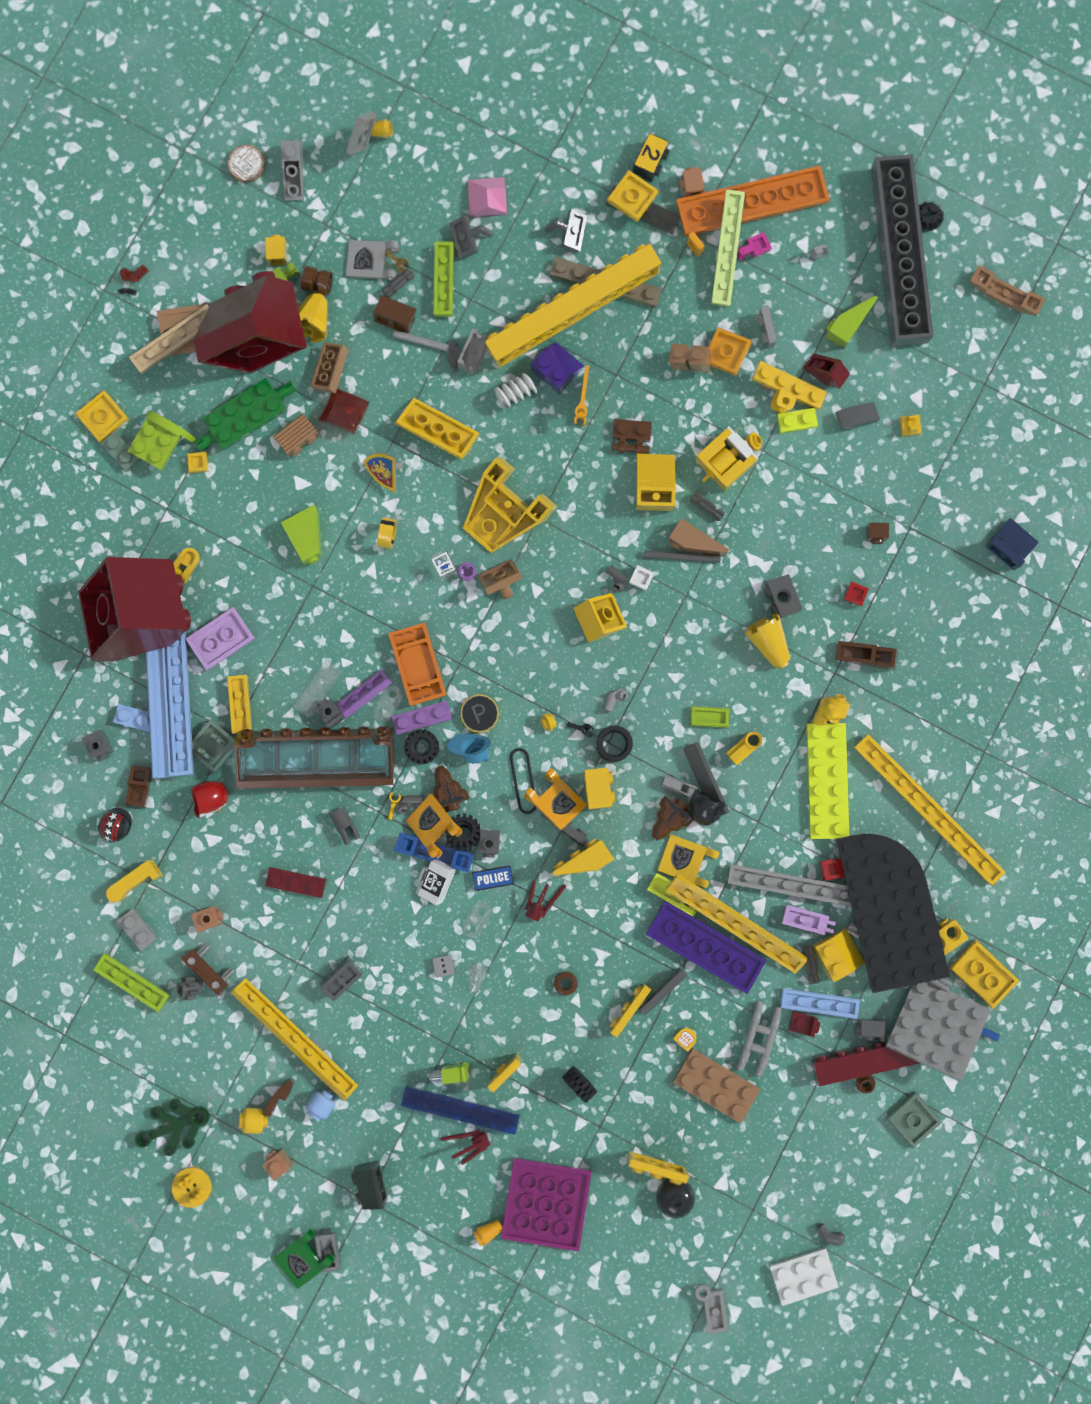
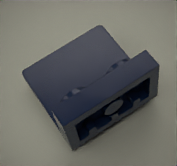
M1009 518L985 547L1014 571L1024 564V559L1036 547L1038 541L1012 518Z

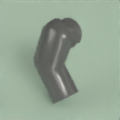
M406 795L398 803V812L406 814L413 805H420L424 801V795Z

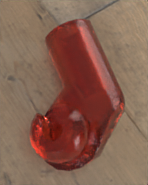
M142 264L136 271L122 268L119 275L126 282H138L149 270Z

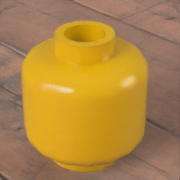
M245 1108L243 1113L239 1114L238 1128L244 1134H261L263 1128H267L268 1116L263 1114L264 1111L261 1108Z

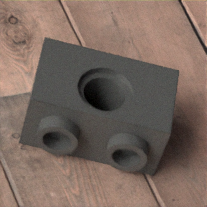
M789 574L770 580L765 584L764 592L767 599L770 598L771 611L773 614L778 613L780 619L803 610ZM779 593L784 594L786 602H780L777 595Z

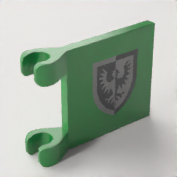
M311 1228L273 1257L297 1289L327 1269L335 1261L333 1255L329 1254L320 1262L306 1244L315 1236V1232Z

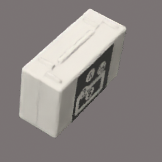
M438 860L431 861L429 867L424 866L418 878V883L422 884L418 896L435 905L443 903L456 869L450 868V865Z

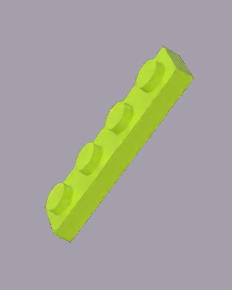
M435 242L434 317H453L454 242Z
M107 953L102 955L93 969L157 1012L161 1011L170 997L169 993Z

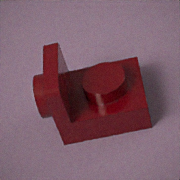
M792 1011L788 1030L814 1038L815 1033L818 1034L820 1029L818 1018Z

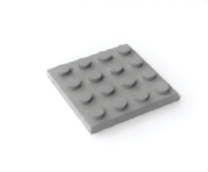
M931 982L912 985L886 1047L961 1082L991 1009L950 990L945 992Z

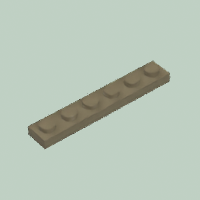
M555 257L550 277L581 285L586 282L585 279L592 274L597 275L602 270ZM642 283L620 296V298L657 308L662 288Z

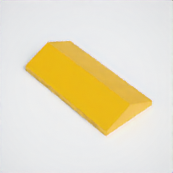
M416 398L412 399L396 421V425L461 460L470 452L479 436V432Z

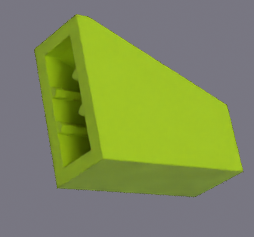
M312 505L281 522L304 565H313L319 561L318 558L322 557L319 511L315 505Z

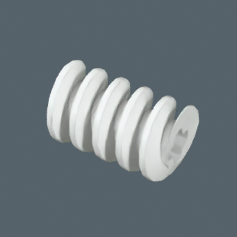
M525 373L521 375L522 380L518 376L515 377V383L509 380V387L505 383L502 384V390L499 387H495L496 398L503 410L504 404L509 408L511 407V400L517 404V397L524 400L525 393L531 397V390L537 394L533 381Z

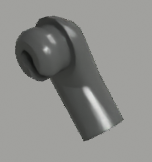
M611 565L606 573L614 578V590L622 592L626 588V577L621 571Z
M824 1223L816 1227V1230L826 1244L841 1246L846 1239L842 1232L830 1233Z

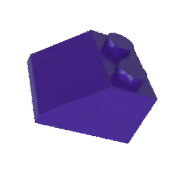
M557 342L544 349L531 363V371L559 395L584 368V365Z

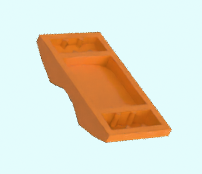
M425 622L388 633L410 707L447 696Z

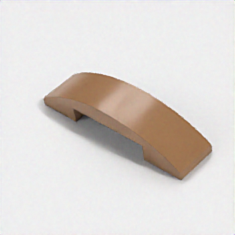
M980 265L977 267L969 281L975 288L1011 309L1033 316L1038 315L1046 298L1030 290L1026 293L994 277L996 273Z

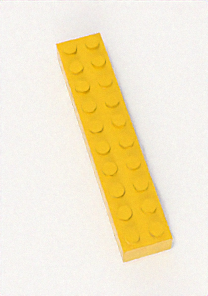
M645 244L640 245L635 249V253L622 256L618 259V263L613 266L609 264L602 269L601 273L588 276L585 279L586 282L581 285L577 283L570 287L569 292L564 295L562 293L556 295L552 302L539 305L536 308L537 311L532 314H524L519 318L520 321L515 324L513 322L507 324L500 333L494 332L490 334L485 344L497 368L499 369L659 274L662 263L651 244L646 246Z

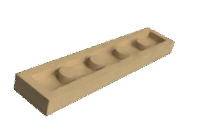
M207 304L129 357L140 374H143L195 338L209 308Z

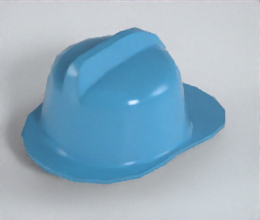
M459 734L452 737L447 744L448 750L451 753L463 756L468 763L476 764L489 760L488 748L491 745V740L488 737Z

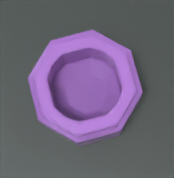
M471 562L462 563L458 567L459 577L463 581H471L476 577V567Z

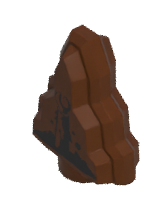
M443 765L436 767L434 777L436 786L433 789L434 797L445 809L446 813L460 809V803L470 799L466 789H462L459 782L452 779L450 772Z
M664 795L659 803L661 808L657 813L658 821L653 827L652 837L658 841L667 837L671 831H679L683 826L688 827L694 821L687 812L689 806L679 798L673 801Z

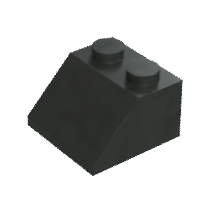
M379 1160L356 1166L353 1170L354 1173L351 1175L353 1184L357 1185L358 1188L356 1193L358 1205L361 1204L363 1210L384 1209L388 1198Z

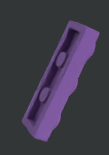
M381 669L336 705L345 718H348L364 704L370 702L373 697L384 691L392 682Z
M447 701L392 716L397 735L453 720Z

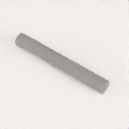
M397 330L393 334L394 338L447 352L449 344Z

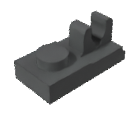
M331 1228L323 1229L322 1234H315L318 1259L321 1262L326 1256L332 1254L335 1261L322 1272L340 1270L341 1263L336 1232H331Z

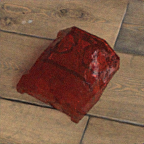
M337 389L336 394L331 393L327 405L319 417V421L327 422L329 425L337 426L354 435L363 420L369 406V401Z

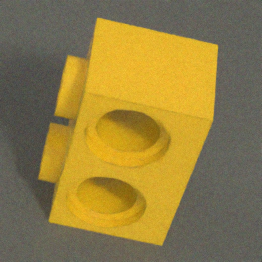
M945 918L938 923L945 955L969 939L955 919ZM950 927L954 929V935L951 938L947 936V930Z

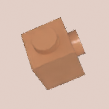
M690 167L682 172V176L679 178V188L683 190L684 197L704 193L705 188L701 168Z
M217 906L191 914L197 933L223 924L224 915Z
M282 1148L278 1152L274 1150L265 1157L266 1161L263 1167L273 1181H275L291 1169L294 1164Z

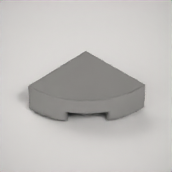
M819 245L813 248L810 256L815 261L828 255L830 251L827 245Z

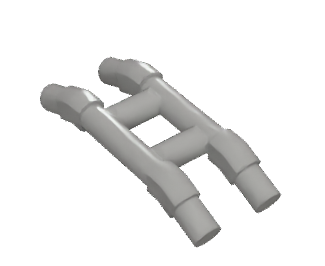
M760 1001L755 1002L751 1023L737 1064V1069L744 1070L750 1051L762 1054L755 1072L757 1076L763 1075L768 1064L782 1011L781 1008L774 1007L770 1027L760 1025L758 1023L763 1003ZM756 1032L767 1035L764 1046L753 1043Z

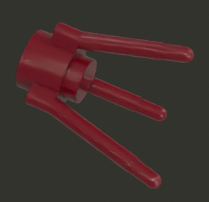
M532 881L528 902L525 907L527 910L525 916L539 922L540 918L545 917L547 911L566 888L565 884L562 885L543 909L544 906L541 903L549 885H545L537 903H532L536 881Z
M479 1129L440 1139L441 1141H449L474 1136L471 1139L473 1145L451 1157L455 1159L475 1149V1152L461 1161V1165H464L491 1146L486 1132H480Z

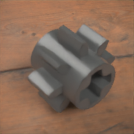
M194 976L182 977V982L177 984L178 996L183 997L184 1001L197 999L196 995L201 993L200 981L195 980Z

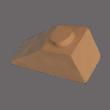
M682 518L668 538L669 545L678 551L681 549L686 552L726 556L729 551L728 548Z

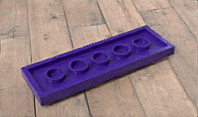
M664 901L646 933L647 936L746 994L749 993L767 961Z

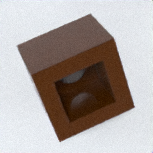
M869 523L866 526V541H872V544H883L889 538V523Z

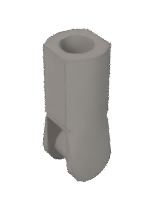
M667 774L661 784V787L689 798L694 797L693 793L698 788ZM682 785L688 786L686 792L680 791Z

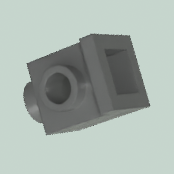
M324 698L317 703L318 708L315 711L328 728L332 729L345 719V716L331 698L329 700ZM327 708L332 710L330 715L325 714Z
M858 1018L857 1023L854 1025L855 1035L863 1036L864 1040H875L876 1037L879 1041H885V1021L881 1019Z

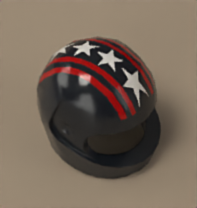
M123 808L108 810L100 818L97 826L100 837L108 842H118L124 839L132 826L131 815Z

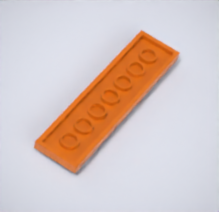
M819 165L676 199V205L684 236L688 237L693 231L695 234L721 229L726 189L745 192L741 224L827 204L830 199L822 169Z

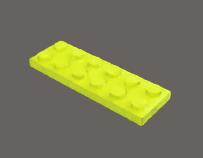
M846 723L806 724L810 839L848 837L849 808Z

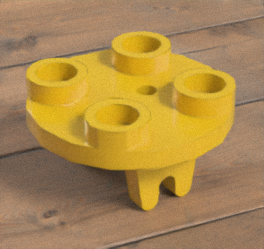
M197 1166L181 1170L175 1176L172 1183L174 1199L180 1205L187 1208H195L202 1205L212 1192L209 1175Z

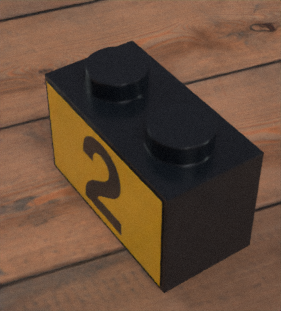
M649 133L633 165L632 173L653 182L655 176L659 177L663 167L661 163L663 160L666 161L670 154L668 149L669 141Z

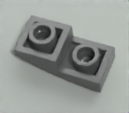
M874 402L848 407L836 412L841 430L857 428L861 424L876 423L880 420Z

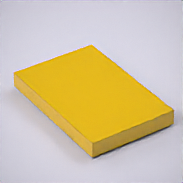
M974 940L949 967L991 1009H994L1019 982L977 940Z

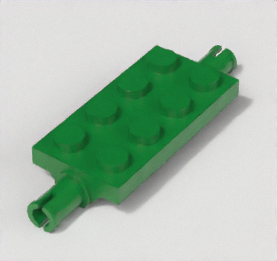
M264 378L204 416L202 419L209 428V432L195 440V443L201 451L214 442L218 443L223 451L286 412L287 409L282 403L283 399L297 390L291 381L277 390L273 389L267 378Z

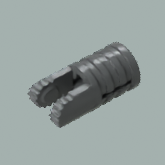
M345 807L329 814L345 845L350 843L345 831L347 827L355 840L360 838Z

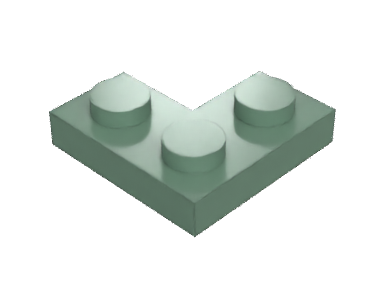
M116 431L101 443L126 472H129L142 460L128 452L134 439L127 444Z

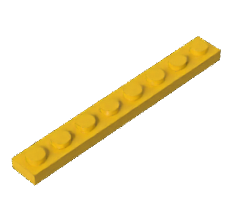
M677 874L667 886L666 891L794 974L807 962L805 955L680 874Z
M245 978L233 989L231 994L343 1101L359 1086L250 981Z

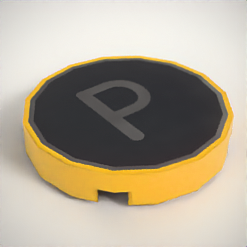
M480 694L471 696L462 705V722L466 728L473 732H487L498 721V706L488 696Z

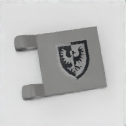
M349 240L346 277L393 281L397 278V274L392 269L384 270L386 251L399 252L400 246L398 242Z

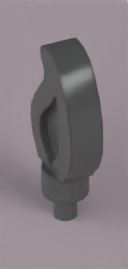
M456 341L452 342L447 350V358L451 363L453 372H456V368H458L457 361L461 355L460 351L456 348Z

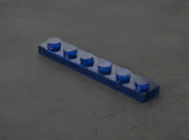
M407 1085L401 1103L402 1107L513 1135L516 1134L520 1117L518 1113Z

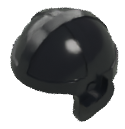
M700 792L691 800L690 813L697 824L708 826L720 819L721 813H724L725 803L722 801L713 802L704 792Z

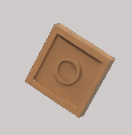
M512 559L477 575L487 595L499 590L503 599L513 596L510 584L523 579Z

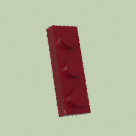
M269 867L265 886L323 898L327 879Z

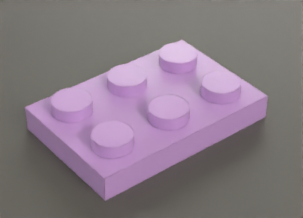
M234 607L186 638V641L207 671L255 640V637Z

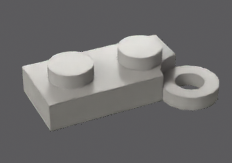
M705 1284L698 1285L695 1289V1295L698 1300L704 1301L708 1333L727 1332L728 1325L722 1288L710 1290ZM700 1290H706V1295L700 1296Z

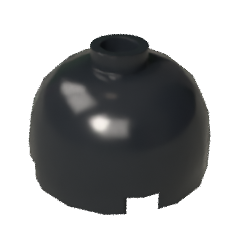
M667 1178L657 1187L656 1203L660 1211L667 1217L674 1219L683 1218L691 1212L695 1203V1194L688 1182H682L679 1185L670 1182V1178Z

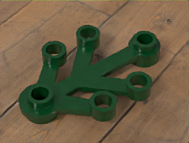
M175 1098L169 1102V1109L173 1112L179 1111L189 1116L180 1119L164 1112L162 1107L155 1106L150 1110V1116L170 1124L151 1132L147 1130L139 1132L135 1137V1143L138 1147L145 1148L151 1144L153 1139L173 1132L169 1143L163 1149L166 1156H172L177 1151L176 1145L184 1127L191 1125L188 1135L182 1140V1146L190 1149L195 1144L194 1138L199 1127L208 1123L210 1119L209 1111L202 1106L192 1109L183 1105L179 1099ZM172 1102H177L178 1108H173ZM154 1109L159 1110V1116L154 1114ZM198 1113L203 1114L202 1120L197 1118ZM142 1135H146L148 1137V1141H143ZM186 1139L191 1140L192 1144L190 1146L185 1143ZM168 1146H171L173 1148L172 1153H169L167 1151Z

